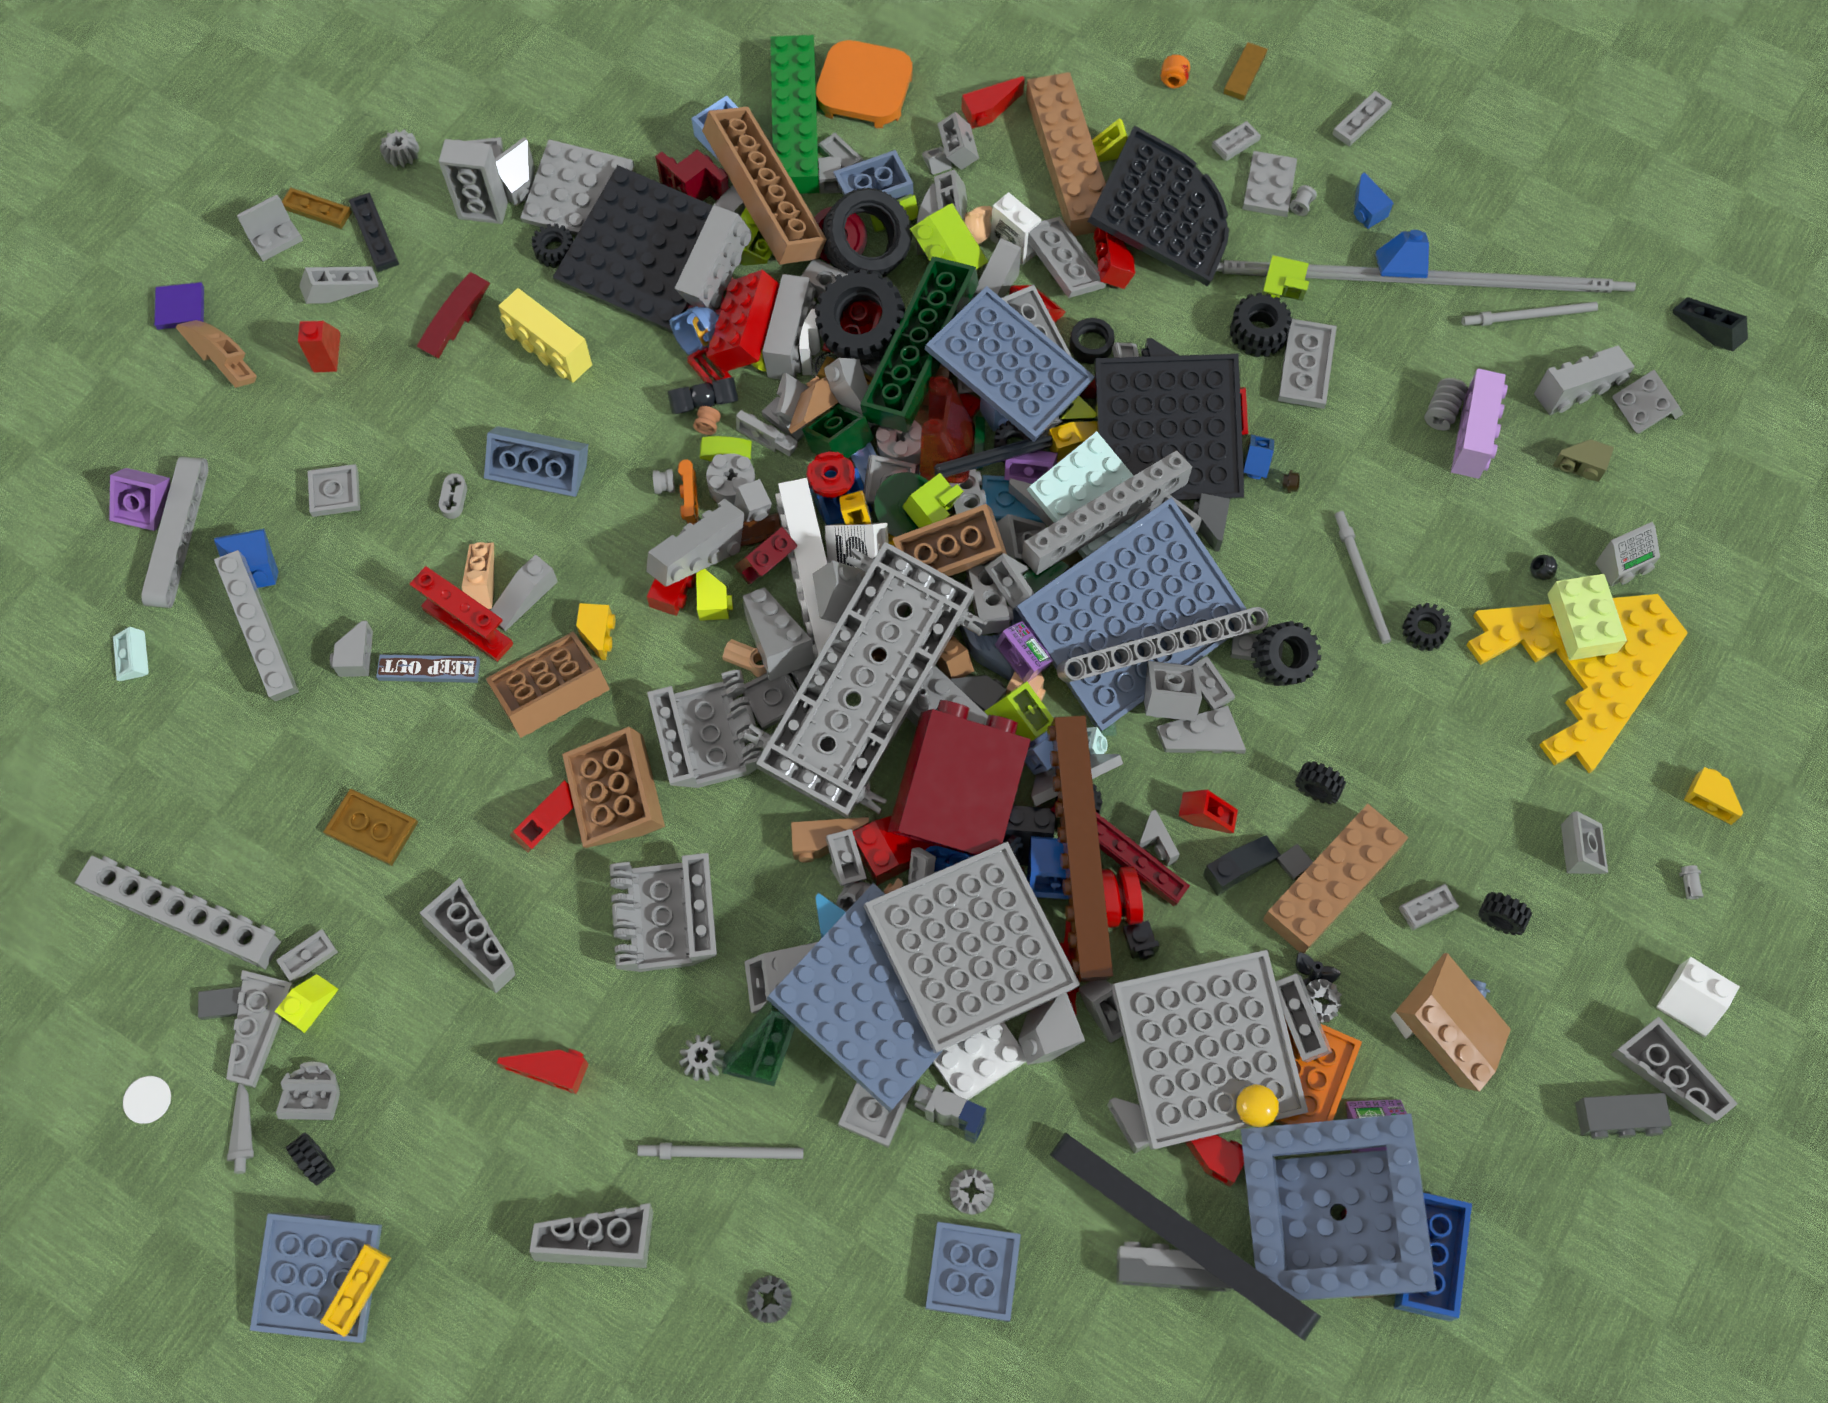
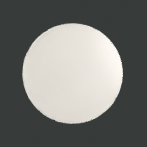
M146 1076L136 1080L129 1086L123 1098L125 1114L132 1121L141 1124L156 1121L167 1111L170 1105V1088L164 1080L155 1076Z

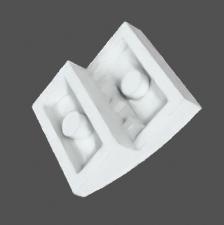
M811 309L807 315L800 334L799 350L803 375H812L811 355H821L820 334L815 322L817 317L815 309Z

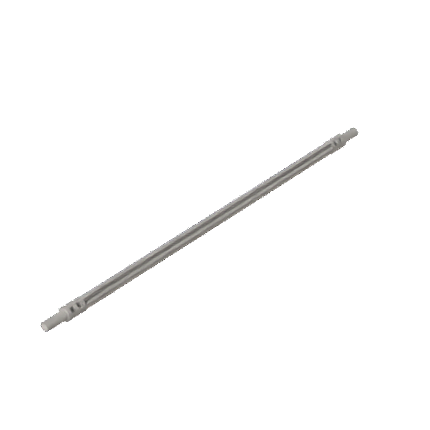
M1224 260L1219 263L1216 271L1233 275L1267 276L1270 262ZM1313 264L1308 265L1305 277L1611 293L1612 291L1634 292L1636 287L1635 282L1613 281V279L1437 270H1428L1427 278L1381 276L1379 268Z

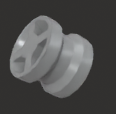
M667 469L665 472L653 470L655 494H661L662 491L675 493L672 469Z

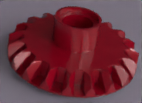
M832 206L821 210L814 217L820 229H822L825 216ZM854 213L848 216L846 220L845 235L850 247L861 255L866 247L867 231L862 219ZM823 249L819 259L826 261L827 264H831Z

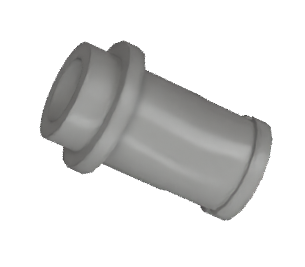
M1696 865L1682 867L1681 873H1679L1680 877H1683L1687 900L1704 897L1699 878L1701 870H1698Z

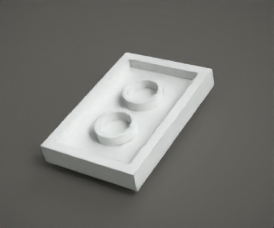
M1002 1022L944 1049L934 1060L933 1064L951 1091L969 1100L1024 1064L1026 1059L1022 1048L1005 1023Z

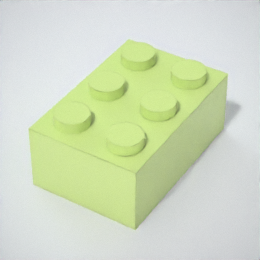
M1605 574L1555 582L1547 595L1568 659L1576 660L1617 653L1626 643L1627 639Z

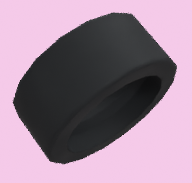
M1085 318L1078 321L1071 332L1070 350L1074 357L1081 362L1095 364L1094 360L1096 358H1108L1111 355L1115 340L1114 331L1102 319ZM1093 332L1104 337L1106 343L1099 349H1089L1082 346L1078 339L1082 334Z

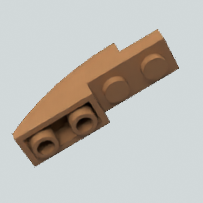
M198 320L177 324V330L204 361L211 359L235 388L255 382L257 376L243 361L246 353L222 331Z

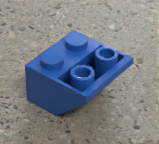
M1031 836L1026 879L1036 897L1068 899V895L1063 893V879H1066L1065 869H1061L1060 854L1064 853L1063 843H1059L1058 838Z

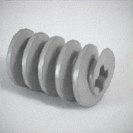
M1445 378L1439 381L1424 416L1426 423L1437 430H1449L1450 424H1453L1456 420L1455 416L1458 415L1459 408L1468 391L1467 385L1455 378Z

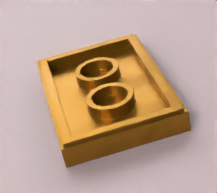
M350 788L323 833L392 866L418 824V821Z

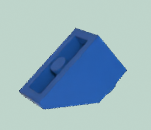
M1364 172L1360 176L1356 189L1354 215L1359 222L1369 229L1389 216L1393 202Z
M1251 434L1243 473H1247L1248 477L1253 479L1267 478L1274 452V439Z

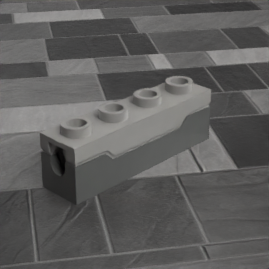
M1124 1242V1246H1120L1117 1249L1116 1284L1220 1292H1230L1233 1289L1182 1251L1169 1249L1167 1244H1152V1248H1142L1141 1243Z

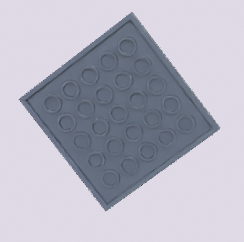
M873 883L766 999L890 1112L942 1051L934 1054L864 908L866 902L885 895Z

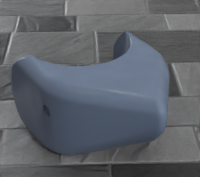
M1015 608L1012 609L1013 620H1010V627L1023 621ZM960 625V632L967 649L976 662L1010 681L1015 671L995 646L1002 633L994 636H978V634Z

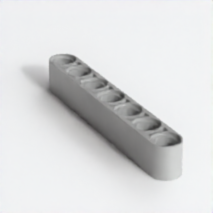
M179 457L177 460L142 590V603L144 606L171 608L174 604L208 475V462L205 458Z

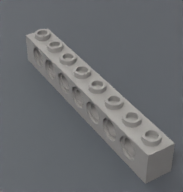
M1176 450L1025 540L1021 558L1038 575L1188 483L1192 466Z
M973 469L946 477L951 487L958 484L964 491L952 506L953 516L986 504L985 490H980L979 485H982L980 471ZM993 561L965 570L969 588L975 591L972 599L975 616L987 621L985 628L978 625L983 630L981 635L1003 632L1009 628V621L1013 620L1011 606H1007L1005 597L985 569Z
M91 855L75 881L76 885L88 893L266 970L281 943L275 936L276 931L265 925H261L260 928L252 925L253 921L242 915H238L237 918L229 915L230 911L219 905H215L214 908L206 905L208 902L198 896L186 897L183 890L170 885L169 889L163 887L160 880L149 875L146 879L140 877V872L129 866H125L124 869L117 867L118 863L106 856L99 859ZM116 876L115 881L108 885L109 880ZM138 886V890L130 895L131 890ZM161 896L160 901L153 904L154 899ZM180 906H184L183 910L175 915L176 910ZM207 915L206 920L202 924H198L199 919ZM230 925L229 930L225 934L220 935L223 927ZM253 935L252 940L248 944L243 945L244 939Z

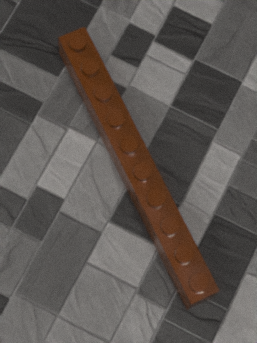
M1086 716L1054 717L1051 726L1047 728L1048 741L1053 743V751H1050L1051 767L1055 766L1056 776H1053L1052 779L1053 791L1058 792V802H1055V814L1057 818L1060 817L1061 827H1058L1057 834L1058 842L1063 843L1064 852L1060 854L1061 869H1065L1066 879H1063V893L1068 895L1069 906L1065 907L1066 921L1071 922L1072 932L1068 933L1069 948H1073L1074 951L1071 967L1079 982L1109 980L1113 977Z

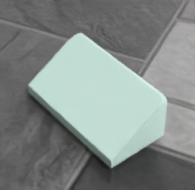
M128 627L113 636L117 681L147 675L149 671L145 632Z

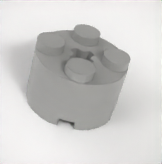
M915 420L908 433L880 425L876 433L878 456L916 465L922 462L924 456V432Z
M738 454L716 455L706 472L709 493L717 505L723 499L734 505L737 487L756 481L750 459Z

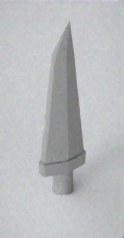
M238 1084L227 1161H234L235 1174L246 1173V1159L254 1157V1150L252 1146L249 1093L244 1085Z

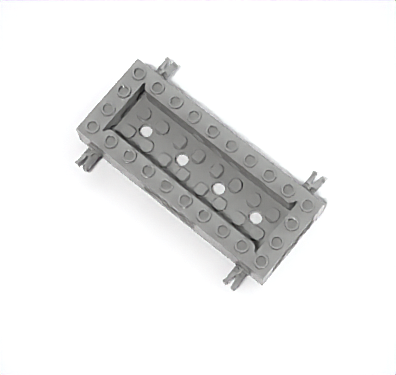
M887 542L883 543L877 556L873 559L857 551L855 548L851 550V554L857 559L848 556L846 563L865 572V576L775 732L770 735L750 724L749 729L758 737L745 733L743 737L745 740L747 739L763 748V752L756 763L759 770L846 819L849 818L854 807L859 803L880 814L882 809L872 801L885 805L887 799L868 790L867 785L915 702L919 690L923 688L957 626H964L980 636L983 630L976 625L984 628L987 625V621L968 612L974 590ZM901 605H908L912 613L909 617L903 618L898 615L897 608ZM875 649H883L887 657L882 662H876L871 656L872 652ZM851 693H856L861 697V702L858 706L852 707L847 704L846 697ZM824 738H831L835 741V748L832 751L826 752L821 749L820 743Z

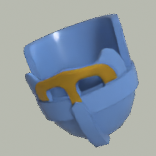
M694 306L670 319L671 330L685 353L690 355L697 350L702 351L709 346L719 315L708 307Z

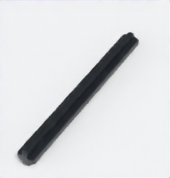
M1044 434L1040 435L1035 441L1026 439L940 463L934 466V474L936 476L941 473L945 478L1052 447L1053 438L1051 435Z

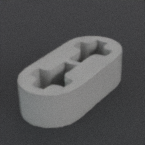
M450 474L443 482L439 508L443 516L448 519L457 518L463 511L467 484L460 474ZM458 482L459 485L455 487V492H453L451 486H455V483ZM453 500L455 506L451 507V510H447V507H450Z

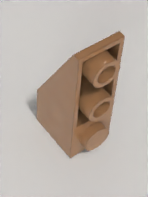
M952 635L936 663L941 672L950 680L952 678H963L974 672L968 650Z

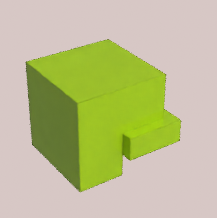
M1272 255L1262 295L1268 293L1273 298L1284 296L1303 301L1309 285V281L1305 280L1309 263Z
M939 473L912 493L902 507L915 524L922 528L949 517L950 514L947 510L954 505L964 491L958 484L951 487L942 474Z

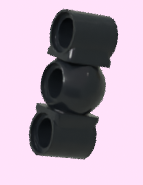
M734 377L712 381V384L707 382L693 385L690 389L687 386L667 391L672 415L693 411L694 408L699 409L702 406L712 407L716 404L722 405L739 401Z

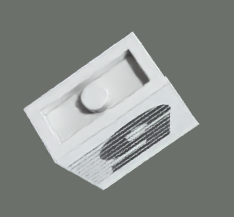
M1008 192L992 205L990 239L998 244L1002 238L1020 246V264L1023 266L1036 255V252L1028 243V233L1041 223V218Z
M887 523L863 525L833 524L825 526L827 564L831 561H836L855 567L846 563L848 556L857 559L851 554L853 548L873 559L877 556L883 543H889Z

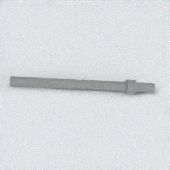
M1590 302L1491 313V311L1480 312L1479 315L1463 316L1462 325L1480 324V326H1487L1493 322L1592 312L1598 310V303Z
M1344 511L1337 512L1335 518L1340 529L1338 532L1341 541L1345 542L1382 644L1389 643L1391 638L1354 541L1355 533L1353 528L1349 527Z
M661 1142L660 1145H638V1156H659L660 1159L670 1160L672 1157L803 1159L804 1148L675 1146L672 1143Z

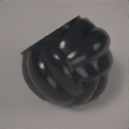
M1548 555L1535 557L1530 565L1532 576L1540 580L1553 578L1558 568L1556 559Z

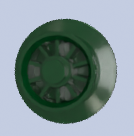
M901 472L888 477L879 486L874 499V511L879 523L888 524V533L897 537L919 529L902 506L912 493L928 482L923 476L911 472Z

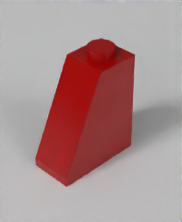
M300 321L298 343L313 372H337L340 330L325 321Z

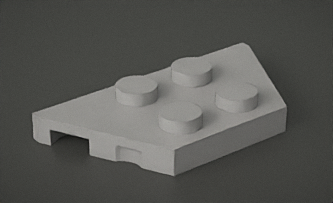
M1090 754L1092 779L1122 765L1121 756L1119 754ZM1055 766L1036 775L1031 794L1035 806L1058 796V792L1053 791L1052 785L1053 776H1056Z

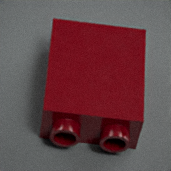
M940 700L937 710L930 709L921 712L887 832L973 856L1001 845L1031 739L1016 735L1018 723L1004 717L988 715L986 725L967 720L970 708L952 701Z

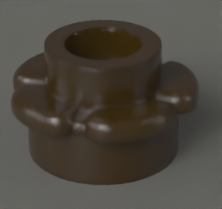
M1290 470L1288 474H1284L1283 489H1287L1289 494L1291 491L1298 492L1300 473Z

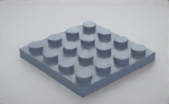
M268 1213L250 1331L357 1343L365 1342L372 1293L346 1337L336 1333L320 1322L363 1246L369 1244L379 1250L382 1224Z

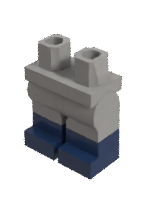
M921 1084L914 1097L916 1108L925 1111L926 1120L934 1123L936 1119L941 1125H953L965 1131V1140L975 1144L986 1121L987 1109L954 1093L945 1092L944 1087L938 1084L934 1090Z

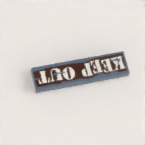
M379 655L376 677L378 681L478 683L480 658L475 656Z

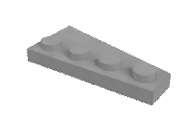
M242 970L241 992L238 994L237 1002L239 1004L238 1015L233 1029L235 1030L234 1043L231 1044L226 1079L230 1082L255 1088L282 1020V1017L275 1010L295 985L291 982Z

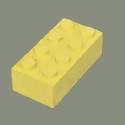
M519 288L498 305L501 313L500 318L506 327L505 333L512 340L517 339L527 352L535 353L544 365L553 367L561 378H567L574 383L592 366L586 340Z

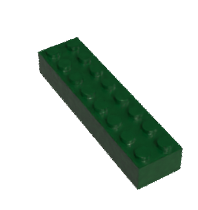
M932 256L905 311L900 326L896 330L860 404L862 414L866 417L867 422L906 433L909 432L941 365L937 359L925 350V346L970 303L979 285L975 266Z

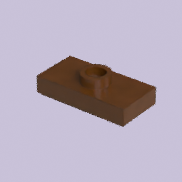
M778 512L770 513L760 521H743L741 546L762 542L780 529L781 523Z

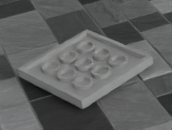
M548 140L521 214V221L539 227L543 226L544 228H547L546 224H551V227H554V223L559 225V228L563 225L566 230L569 229L572 235L577 236L617 165L632 171L634 166L633 160Z

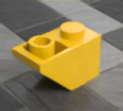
M579 603L576 626L580 637L601 660H606L607 651L611 652L612 650L610 630L615 628V614L611 613L609 605Z

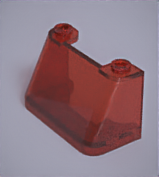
M944 376L930 377L929 419L923 424L921 431L920 475L928 481L935 477V465L972 455L975 424L954 384ZM970 470L945 477L948 483L958 484L966 482L969 478Z

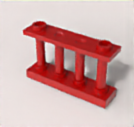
M427 566L409 583L413 589L427 598L421 605L423 611L496 662L513 645L510 638L496 629L503 622L501 617Z

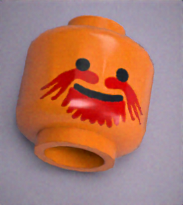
M1182 55L1168 56L1162 65V82L1170 88L1184 86L1189 79L1190 62Z

